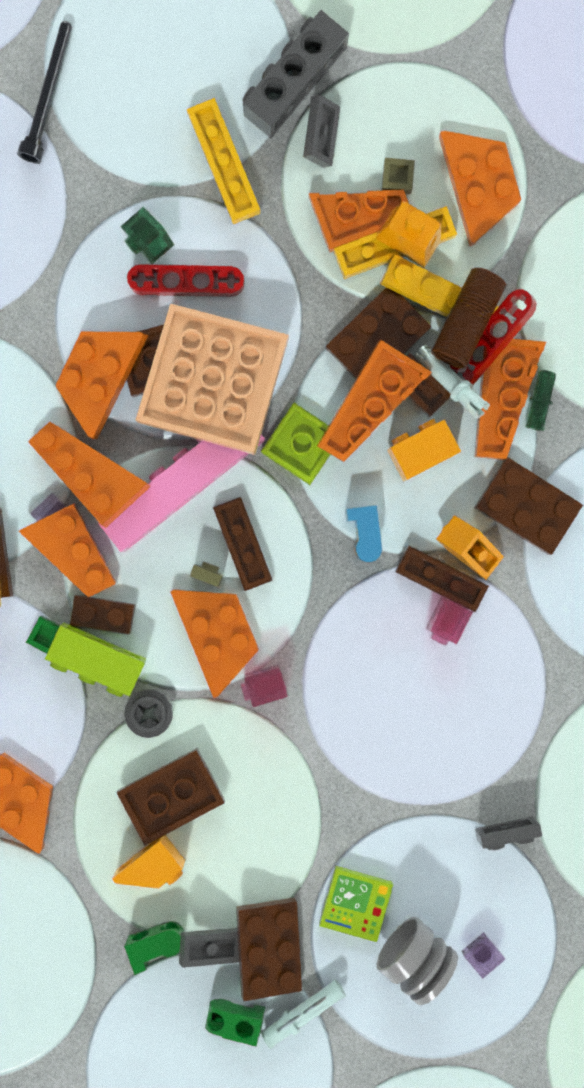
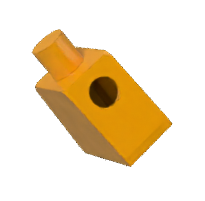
M402 201L391 211L375 239L425 268L441 241V224L421 210Z

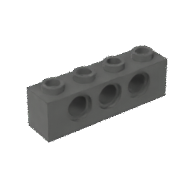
M322 10L314 18L309 17L305 21L300 31L301 34L295 41L290 40L281 52V58L276 64L271 63L263 72L260 83L256 87L251 86L242 99L244 116L269 138L274 136L347 49L349 33ZM315 47L319 51L317 53H309L306 49ZM289 70H297L300 74L293 77L289 76L287 72ZM275 92L280 94L281 97L279 99L272 100L269 99L267 95Z

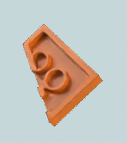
M404 190L367 191V193L355 194L336 192V194L326 195L309 193L308 195L329 253L333 252L336 247L379 232L394 208L402 201L409 203Z
M75 503L19 530L34 547L88 598L116 584Z

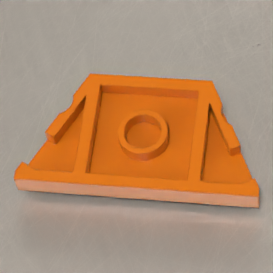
M441 131L439 134L440 144L469 246H472L521 202L520 192L505 142L450 131Z
M81 331L55 386L91 439H98L146 342L148 335L145 333Z
M172 590L170 593L212 696L216 698L259 650L237 594Z
M4 752L0 754V828L40 854L45 846L44 836L46 825L48 824V809L52 798L53 786Z

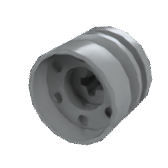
M411 917L399 925L389 936L378 955L376 965L377 970L392 983H400L401 991L410 995L411 1000L422 1006L436 998L446 987L456 969L458 955L451 946H446L442 938H434L433 931L418 917Z

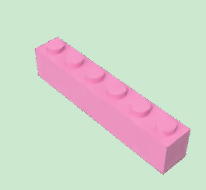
M262 434L260 436L258 446L265 442V438L262 436ZM196 439L199 444L190 451L187 448L181 450L173 457L175 463L165 470L162 466L149 476L151 482L148 483L151 487L107 528L103 527L100 523L98 524L119 551L126 552L250 453Z

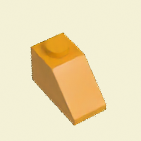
M455 515L443 527L441 533L436 538L452 555L485 580H487L504 558L480 530Z
M164 835L146 845L117 868L112 880L115 884L159 889L166 882L171 885L182 876L185 859L169 838Z

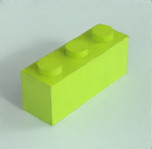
M65 622L60 625L45 657V660L51 662L50 666L65 673L67 670L79 674L78 678L81 681L91 685H95L96 682L107 686L106 691L118 697H123V694L131 695L146 662V658Z

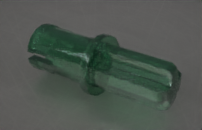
M540 370L538 372L533 397L529 398L531 406L525 425L527 429L545 430L549 405H553V402L550 400L556 374L552 371Z

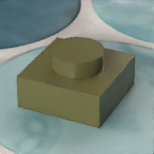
M385 158L381 190H404L405 194H411L415 160Z
M205 561L202 562L201 566L195 564L190 573V577L216 587L220 586L224 575L218 573L220 567Z

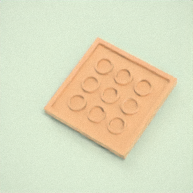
M170 303L136 421L140 424L255 455L289 335Z

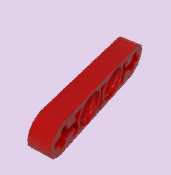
M140 264L133 266L127 274V282L130 288L139 295L233 297L240 294L245 285L243 273L240 269L233 266ZM139 273H144L147 279H155L154 273H158L157 282L159 288H154L155 284L153 281H145L143 287H139L134 279L139 278ZM168 273H175L180 278L179 284L174 288H167L163 284V278ZM200 273L206 274L210 278L208 286L202 289L196 288L193 285V278ZM213 274H218L219 280H228L229 275H234L235 280L239 281V283H234V288L230 289L227 283L218 282L219 289H214L215 280Z
M517 289L511 292L492 314L476 348L479 346L486 347V357L482 361L475 362L472 354L468 363L476 367L474 370H471L468 366L463 369L451 365L449 367L456 374L458 372L462 373L465 380L474 385L533 316L537 306L536 299L524 289ZM518 300L524 301L525 305H527L523 311L515 305ZM507 312L511 314L514 318H516V321L514 323L511 319L505 316ZM499 322H506L508 328L505 335L499 338L493 335L495 325Z

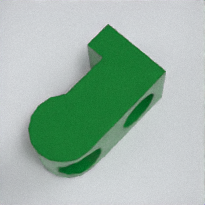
M165 922L128 936L124 948L134 975L146 971L149 960L162 955L171 957L179 953L181 932H184V929L178 922Z
M226 999L211 1000L205 1029L211 1034L221 1036L224 1039L257 1047L266 1006L254 1004V1007L235 1004Z

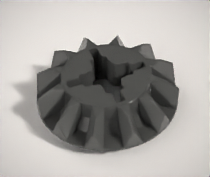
M154 689L141 690L134 694L126 704L124 712L126 724L138 736L145 738L159 736L167 730L172 721V704L165 694ZM156 703L157 707L154 715L157 718L153 719L150 717L141 723L140 721L145 713L142 707L150 708Z

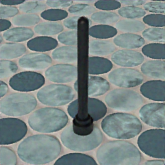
M62 21L60 24L29 136L20 141L17 155L21 159L34 164L41 163L44 153L41 137L72 31V26L68 21Z

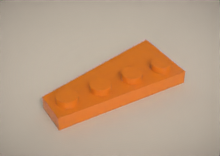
M512 339L481 376L479 396L487 401L490 406L488 410L482 408L481 410L485 414L477 419L474 457L507 459L519 424L518 420L525 406L527 394L532 379L535 377L537 365L546 342ZM485 346L483 349V359L487 355V349Z
M379 340L317 444V447L344 462L432 372L384 341Z
M52 422L47 423L28 441L105 528L151 487L142 479Z

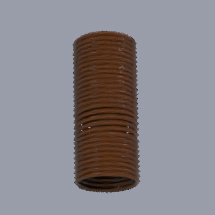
M475 267L470 270L456 302H454L449 316H447L445 324H443L442 330L431 349V353L437 359L456 368H467L468 362L507 286L503 278L483 268Z

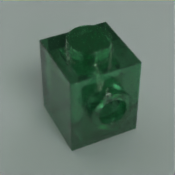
M144 207L120 226L127 236L124 242L135 255L140 252L151 264L155 263L174 246L164 227Z

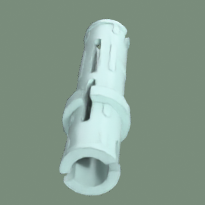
M428 345L421 347L418 351L422 356L416 353L414 357L423 367L432 372L431 375L451 393L450 398L454 402H460L475 419L484 415L485 412L481 409L488 410L490 404L472 389L473 385L468 380H463L446 363L437 359L431 353V348Z
M336 979L333 980L332 983L309 997V999L293 1010L284 1011L279 1020L261 1031L266 1045L272 1049L289 1035L293 1034L295 1036L300 1032L302 1026L340 999L345 998V992ZM326 997V999H325L323 1002H321L320 1004H318V1005L315 1006L313 1009H311L310 1011L307 1012V1010H308L309 1008H311L312 1006H314L315 1004H317L319 1001H321L322 999H324V998ZM300 1015V1018H298L293 1023L289 1024L287 1027L281 1030L282 1027H284Z

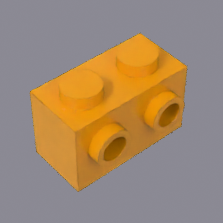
M433 418L418 426L419 433L409 437L406 432L391 440L394 446L390 447L387 451L403 482L461 452L445 419L436 423Z

